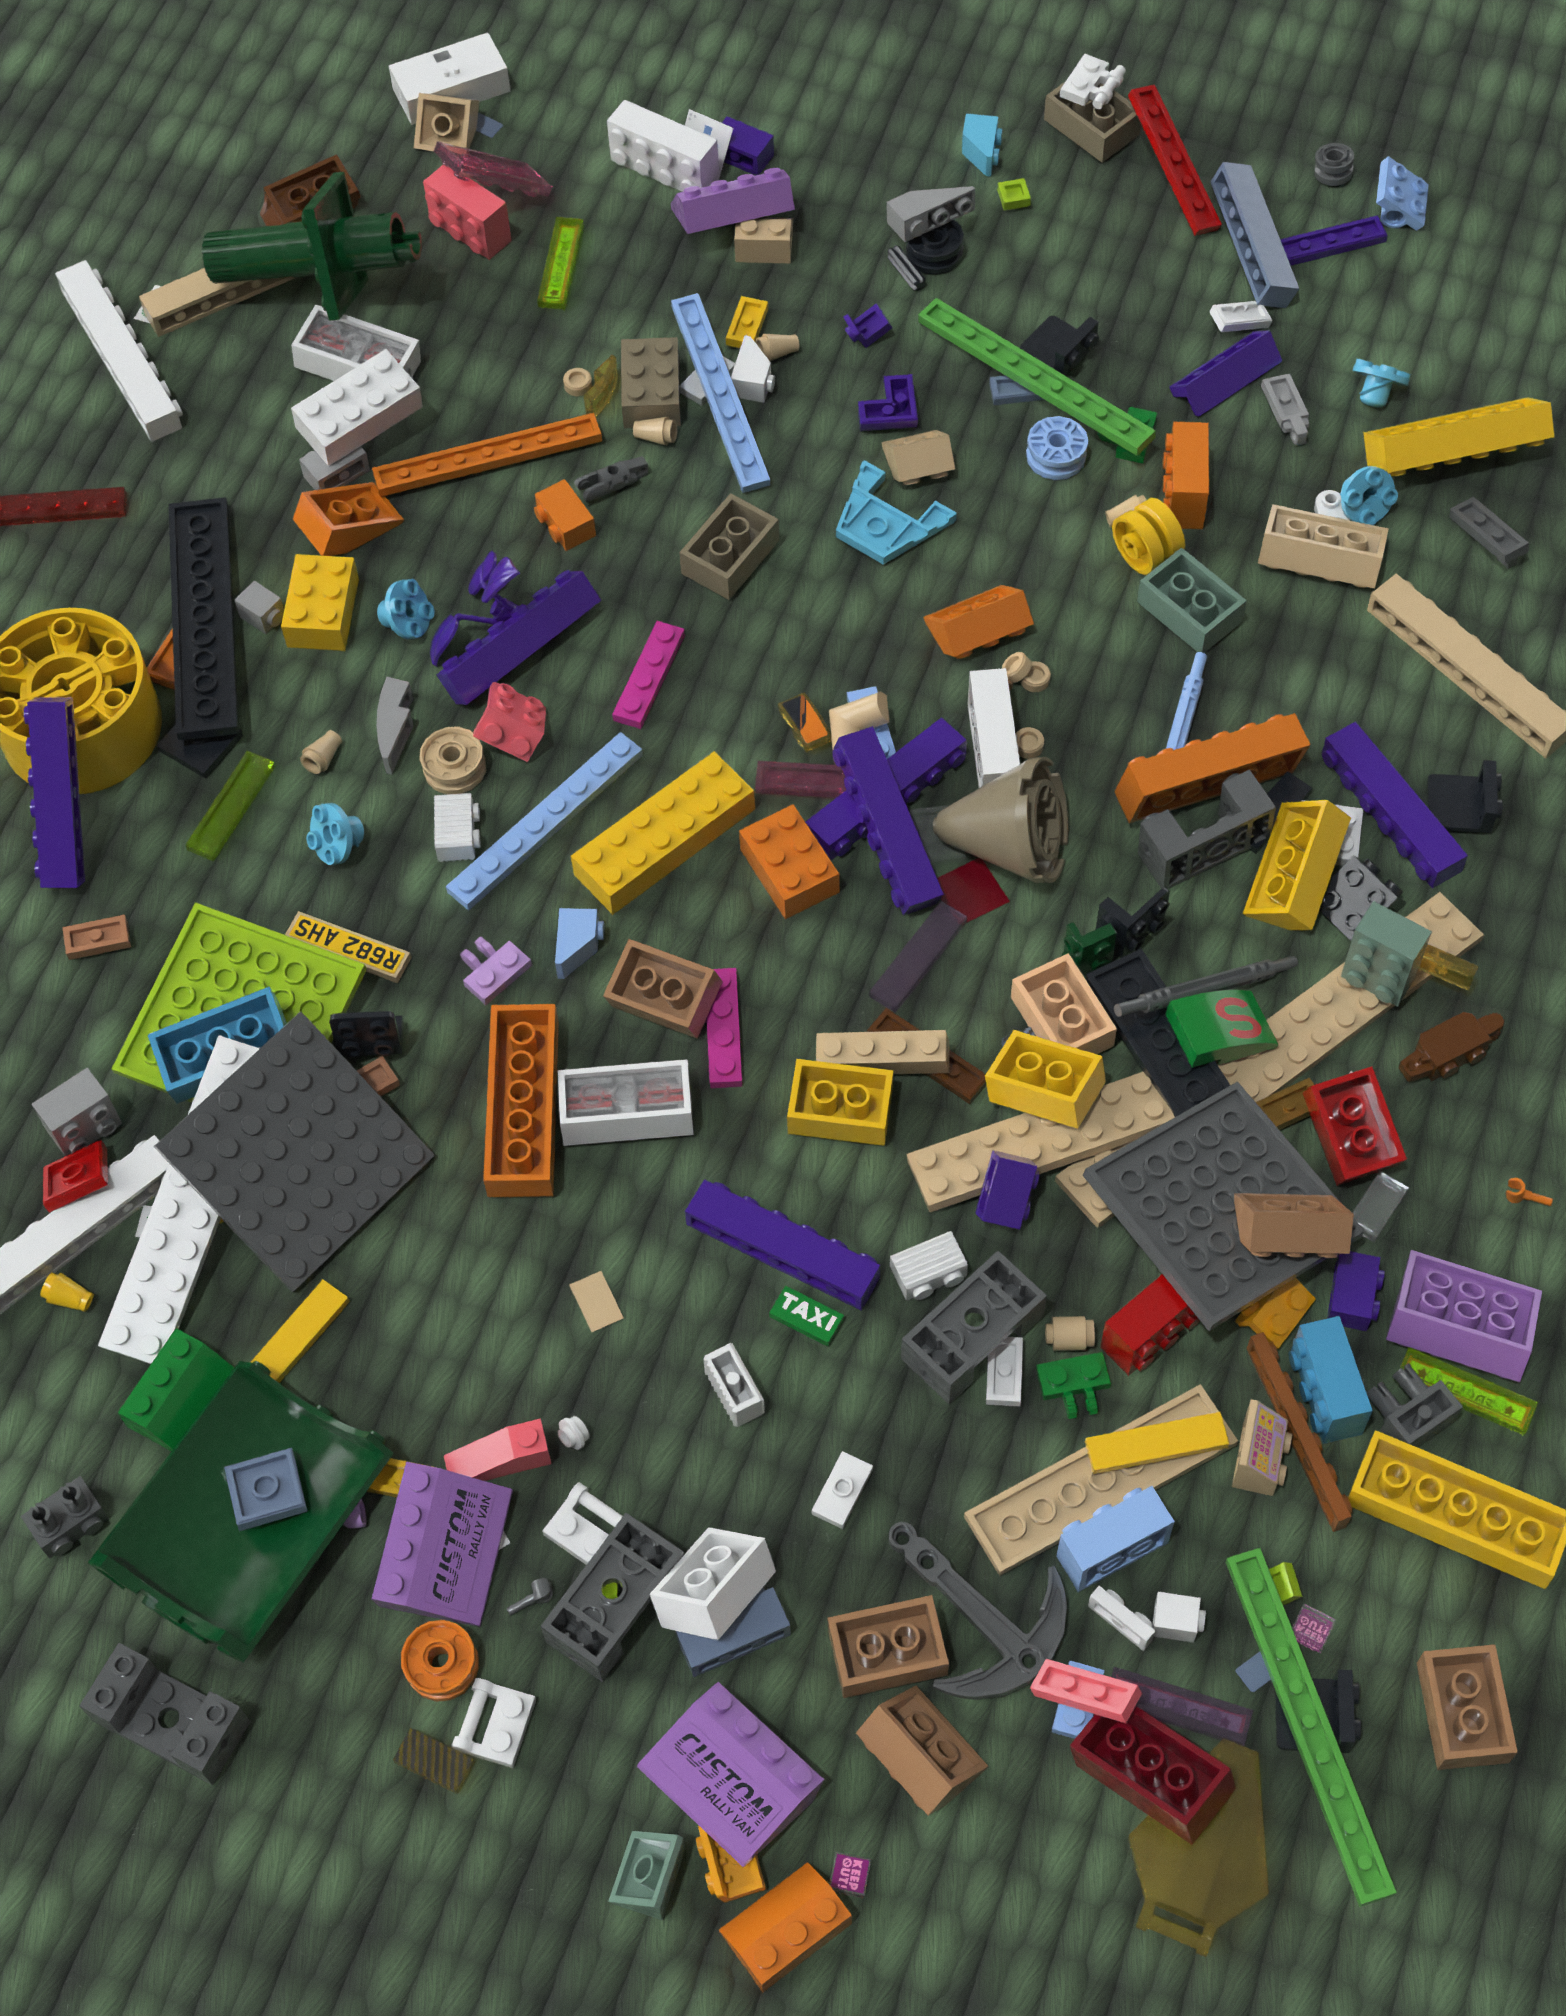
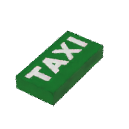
M786 1285L769 1312L770 1318L829 1347L844 1321L843 1314Z

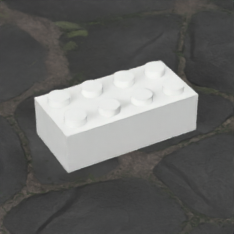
M624 100L607 120L611 160L617 164L626 166L641 175H646L684 192L685 188L691 186L708 187L711 186L712 182L719 180L716 139L627 100Z
M385 349L296 404L291 410L295 428L323 461L330 466L422 408L423 405L420 387L389 351Z

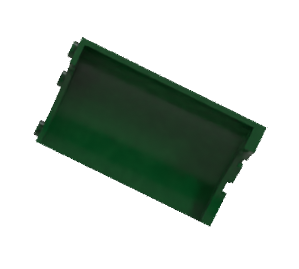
M258 1361L253 1363L238 1362L88 1561L89 1565L121 1589L127 1588L135 1595L141 1593L145 1596L141 1603L170 1623L205 1644L208 1641L218 1644L216 1649L219 1652L243 1663L394 1454L385 1446L387 1441L379 1433L373 1430L366 1432L351 1427L333 1418V1414L319 1404L315 1407L310 1405L269 1376L271 1371ZM292 1448L307 1512L239 1531L224 1467Z

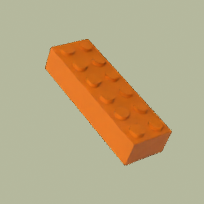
M1295 713L1287 716L1278 714L1261 724L1249 723L1238 731L1231 733L1222 731L1211 739L1202 742L1200 739H1196L1179 749H1164L1153 757H1137L1128 763L1114 792L1128 822L1133 823L1145 819L1152 813L1159 814L1167 809L1171 811L1220 796L1222 783L1235 773L1241 774L1250 769L1259 783L1284 776L1287 771L1293 773L1311 744Z
M555 1004L491 1005L483 1180L488 1197L553 1196L559 1020Z

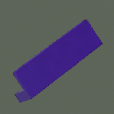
M1253 331L1169 388L1173 397H1187L1194 415L1201 416L1281 363L1282 358L1270 331Z

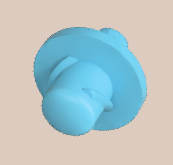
M1356 359L1352 370L1366 376L1362 391L1359 393L1361 394V402L1376 408L1386 406L1392 384L1408 386L1411 375L1391 366L1383 364L1378 366L1362 359Z
M1367 466L1357 470L1351 477L1345 480L1340 493L1341 505L1346 517L1351 521L1374 525L1381 520L1398 498V492L1395 489L1391 475L1376 466Z
M415 579L394 582L388 588L385 600L381 601L377 608L380 623L387 628H391L401 638L408 640L424 635L428 629L430 619L434 617L435 613L432 603L428 602L424 591Z
M334 803L315 805L312 809L310 832L306 836L308 847L311 850H315L324 863L328 865L342 864L348 859L352 845L359 847V844L364 838L363 824L358 817L347 816L343 809Z

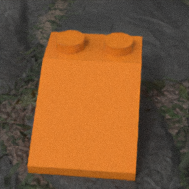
M374 482L302 492L293 516L295 523L321 556L348 553L399 526L404 520L385 496L380 497Z

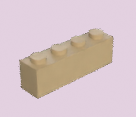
M946 1030L817 1033L816 1061L894 1070L893 1074L949 1073V1039Z

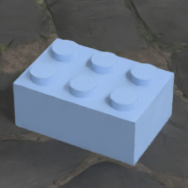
M1153 1486L1143 1491L1141 1488H1136L1123 1497L1124 1501L1113 1507L1111 1504H1106L1093 1513V1518L1083 1523L1080 1520L1074 1521L1062 1530L1063 1534L1060 1535L1056 1557L1077 1592L1168 1544L1175 1521Z

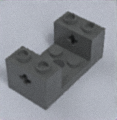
M1250 769L1241 774H1232L1222 783L1218 811L1221 819L1216 824L1206 829H1197L1187 838L1168 809L1159 814L1152 813L1140 824L1138 855L1160 888L1166 887L1169 889L1251 849V838H1253L1255 843L1266 838L1269 840L1276 807Z
M997 1251L902 1338L901 1359L942 1399L950 1404L973 1383L974 1368L1012 1332H1015L1021 1338L1044 1316L1047 1295L1004 1255ZM970 1313H978L983 1317L984 1322L980 1326L973 1327L965 1322V1317Z
M625 1513L540 1626L545 1642L603 1682L624 1654L621 1640L651 1601L650 1593L684 1556L683 1551ZM613 1582L620 1584L623 1591L618 1598L608 1599L602 1594L607 1584Z
M118 1643L80 1704V1708L93 1722L212 1786L251 1722L238 1705L211 1691L206 1696L158 1671L149 1658L121 1643ZM168 1711H177L179 1713L178 1723L172 1728H163L161 1726L162 1716Z

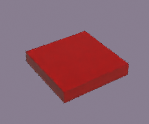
M102 1140L43 1167V1205L49 1213L108 1185L107 1147Z

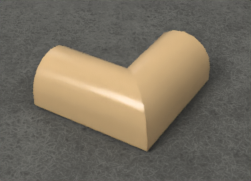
M878 692L829 709L832 751L838 738L872 726L875 728L889 723L887 695L883 692Z

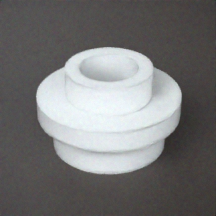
M576 1416L570 1419L564 1418L559 1422L560 1430H558V1435L562 1443L576 1450L584 1447L585 1441L589 1439V1432L585 1424Z

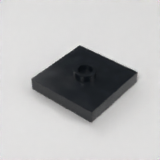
M175 724L157 744L159 752L206 779L243 737V733L239 729V734L178 741Z

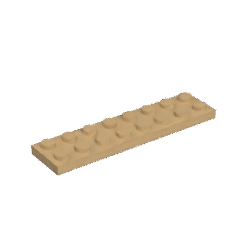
M1144 1072L1104 1085L1078 1129L1032 1114L1023 1113L906 1155L929 1212H933L981 1194L992 1150L1029 1158L1037 1165L1036 1170L1041 1174L1133 1142L1175 1117L1167 1103L1151 1083L1150 1078Z
M1200 1384L1114 1432L1219 1411ZM1223 1419L1229 1441L1228 1448L1093 1474L1087 1448L1084 1447L966 1511L964 1518L997 1573L1001 1576L1059 1544L1060 1535L1063 1534L1062 1530L1070 1523L1077 1520L1083 1523L1093 1518V1513L1106 1504H1111L1113 1507L1124 1501L1123 1497L1136 1488H1141L1143 1491L1153 1486L1157 1490L1237 1446L1238 1440Z

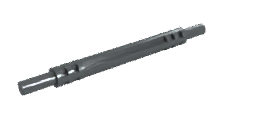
M1295 956L1275 961L1266 959L1140 994L1137 999L1116 1004L1114 1012L1118 1017L1139 1011L1148 1013L1166 1008L1170 1001L1206 992L1230 990L1273 978L1275 973L1296 967L1298 960Z

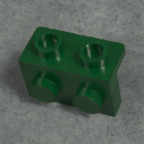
M1071 922L1067 924L1062 956L1069 953L1082 975L1086 976V974L1112 962L1117 933L1111 923L1082 936L1075 923Z

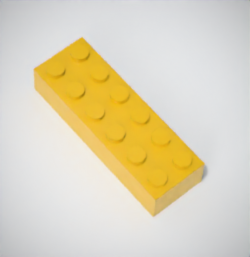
M1527 397L1363 432L1367 466H1376L1387 471L1391 476L1406 474V469L1416 467V470H1427L1434 468L1433 463L1443 461L1444 464H1455L1461 462V457L1471 455V458H1483L1489 456V451L1499 449L1501 453L1517 450L1516 445L1526 444L1528 447L1543 445L1544 439L1554 438L1551 402Z
M714 751L572 854L573 873L602 905L614 915L755 810L754 790Z
M1376 1430L1369 1442L1348 1495L1352 1508L1543 1589H1546L1554 1578L1566 1545L1565 1509Z

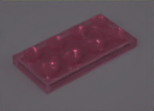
M437 141L434 152L442 159L441 163L454 171V175L461 180L469 181L471 178L489 187L496 184L510 192H514L517 189L532 197H536L537 194L548 197L552 186L525 162Z

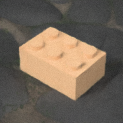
M1069 953L1012 979L1011 999L1037 1037L1094 1054H1099L1114 1046L1117 1028Z

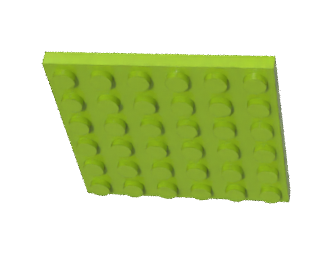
M195 902L112 1067V1071L115 1074L168 1093L148 1034L267 987H270L277 997L286 1023L301 1011L325 1038L332 1043L334 1038L329 1023L330 1015L347 1012L367 967L358 961ZM194 1097L186 1101L193 1102Z

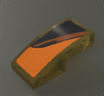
M805 692L778 703L779 713L790 725L794 738L805 752L832 742L831 733L826 723Z

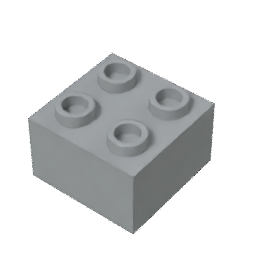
M88 1067L32 1103L47 1133L64 1156L92 1144L101 1137L112 1134L122 1124L108 1094Z

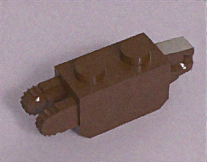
M1462 1012L1421 1033L1415 1051L1403 1059L1398 1068L1408 1082L1427 1076L1431 1082L1441 1076L1448 1078L1455 1074L1461 1066L1468 1062L1471 1065L1475 1064L1487 1055V1048L1493 1040L1496 1041L1499 1038L1500 1030L1505 1024V1019H1503L1501 1014H1497V1012L1489 1013V1015L1476 1019L1471 1013Z

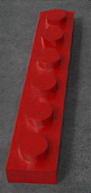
M1155 84L1132 89L1128 94L1130 102L1194 236L1217 231L1222 223Z

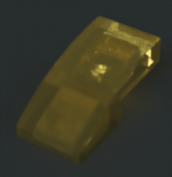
M611 355L594 371L595 385L584 394L586 414L594 413L595 417H597L608 404L615 391L618 369L617 359L614 355Z

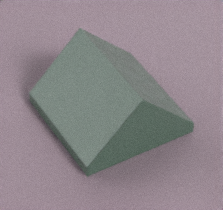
M632 1831L608 1902L663 1920L686 1851L684 1838L675 1834Z

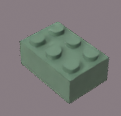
M1182 547L1140 580L1137 602L1194 650L1202 653L1209 650L1243 622L1247 602L1246 599Z
M1373 901L1354 931L1341 977L1346 979L1352 986L1363 988L1375 994L1380 1001L1391 1003L1398 1007L1417 976L1432 931Z

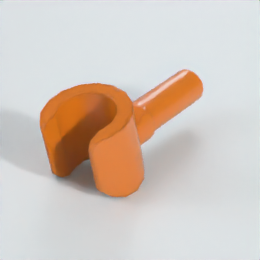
M1511 1178L1508 1180L1510 1188L1519 1190V1192L1506 1191V1198L1509 1202L1519 1203L1525 1199L1551 1206L1552 1198L1526 1190L1525 1183L1521 1179Z

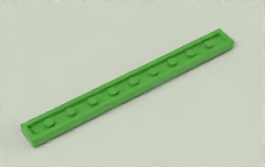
M935 298L918 314L920 324L1136 456L1156 438V430L938 298Z
M1260 1548L1228 1557L1226 1559L1227 1568L1359 1907L1393 1897L1397 1892Z

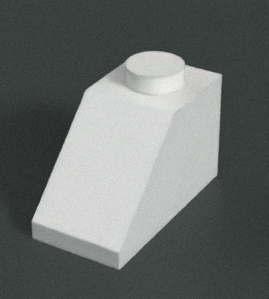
M745 335L731 379L739 398L765 403L767 393L772 392L774 389L775 375H771V362L751 336Z

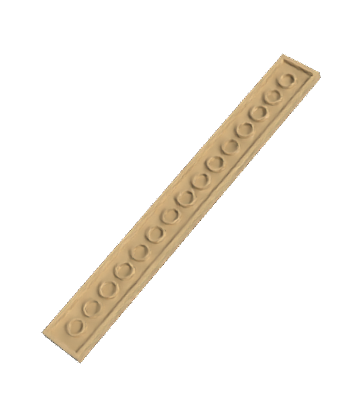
M1441 892L1405 917L1432 931L1417 976L1403 999L1483 939L1484 934ZM1344 962L1267 1019L1278 1042V1047L1221 1065L1218 1064L1217 1060L1215 1062L1230 1085L1238 1081L1251 1098L1257 1102L1285 1089L1395 1005L1382 1002L1375 994L1349 984L1346 979L1341 977ZM1129 1143L1078 1160L1055 1177V1182L1097 1228L1101 1227L1115 1215L1082 1175L1086 1168Z

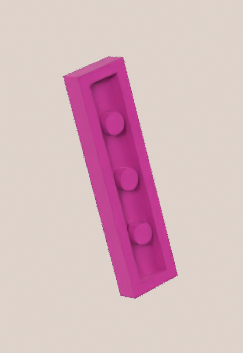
M656 621L612 714L613 721L638 729L642 728L685 637V630L683 628Z
M736 968L713 969L723 982L707 1016L710 1088L742 1087Z

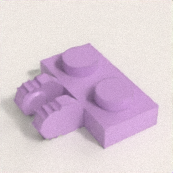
M479 937L474 943L477 949L488 959L481 964L472 952L465 949L460 956L473 972L463 982L464 986L487 1005L528 970L532 963L531 959L511 941H508L498 951H495L489 942L483 939V937Z

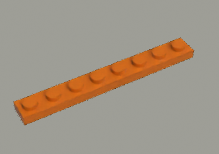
M590 413L374 467L372 471L379 495L382 497L602 442V434L595 414Z

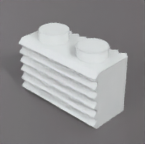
M471 793L434 795V839L438 861L448 862L450 860L475 859V848L481 847L480 831L474 828V822L480 821L479 803H473Z
M951 1231L890 1256V1268L906 1300L927 1298L936 1288H940L943 1285H946V1287L956 1286L967 1276V1261Z
M729 1343L705 1355V1375H708L711 1386L714 1387V1391L717 1392V1396L720 1398L721 1403H723L724 1409L730 1415L733 1426L739 1427L765 1413L764 1399L733 1343Z

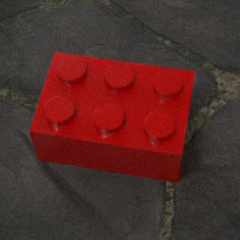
M1372 1066L1310 1086L1302 1093L1336 1185L1398 1166L1407 1160Z
M1162 1274L1105 1322L1100 1348L1129 1376L1136 1369L1141 1372L1147 1368L1154 1360L1153 1355L1161 1348L1164 1351L1169 1349L1178 1340V1333L1185 1327L1188 1330L1192 1329L1200 1320Z

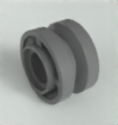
M1329 143L1321 146L1315 154V178L1322 184L1330 186L1342 185L1348 182L1353 176V150L1341 143Z

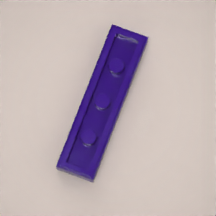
M1377 215L1280 240L1290 266L1385 243L1388 235Z

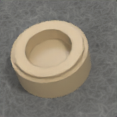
M583 368L570 369L563 377L564 389L572 396H583L592 388L591 375Z
M1016 652L1005 660L1002 669L1006 668L1008 679L1015 683L1022 680L1029 673L1032 662L1023 652Z
M1033 661L1029 673L1020 680V683L1024 689L1030 692L1043 691L1050 683V670L1044 663Z
M1026 727L1016 732V741L1019 747L1018 755L1020 757L1030 759L1042 753L1044 737L1039 730Z

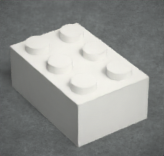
M708 1527L650 1593L661 1627L719 1640L776 1572L765 1538Z

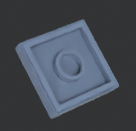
M292 1448L224 1467L239 1531L307 1512Z

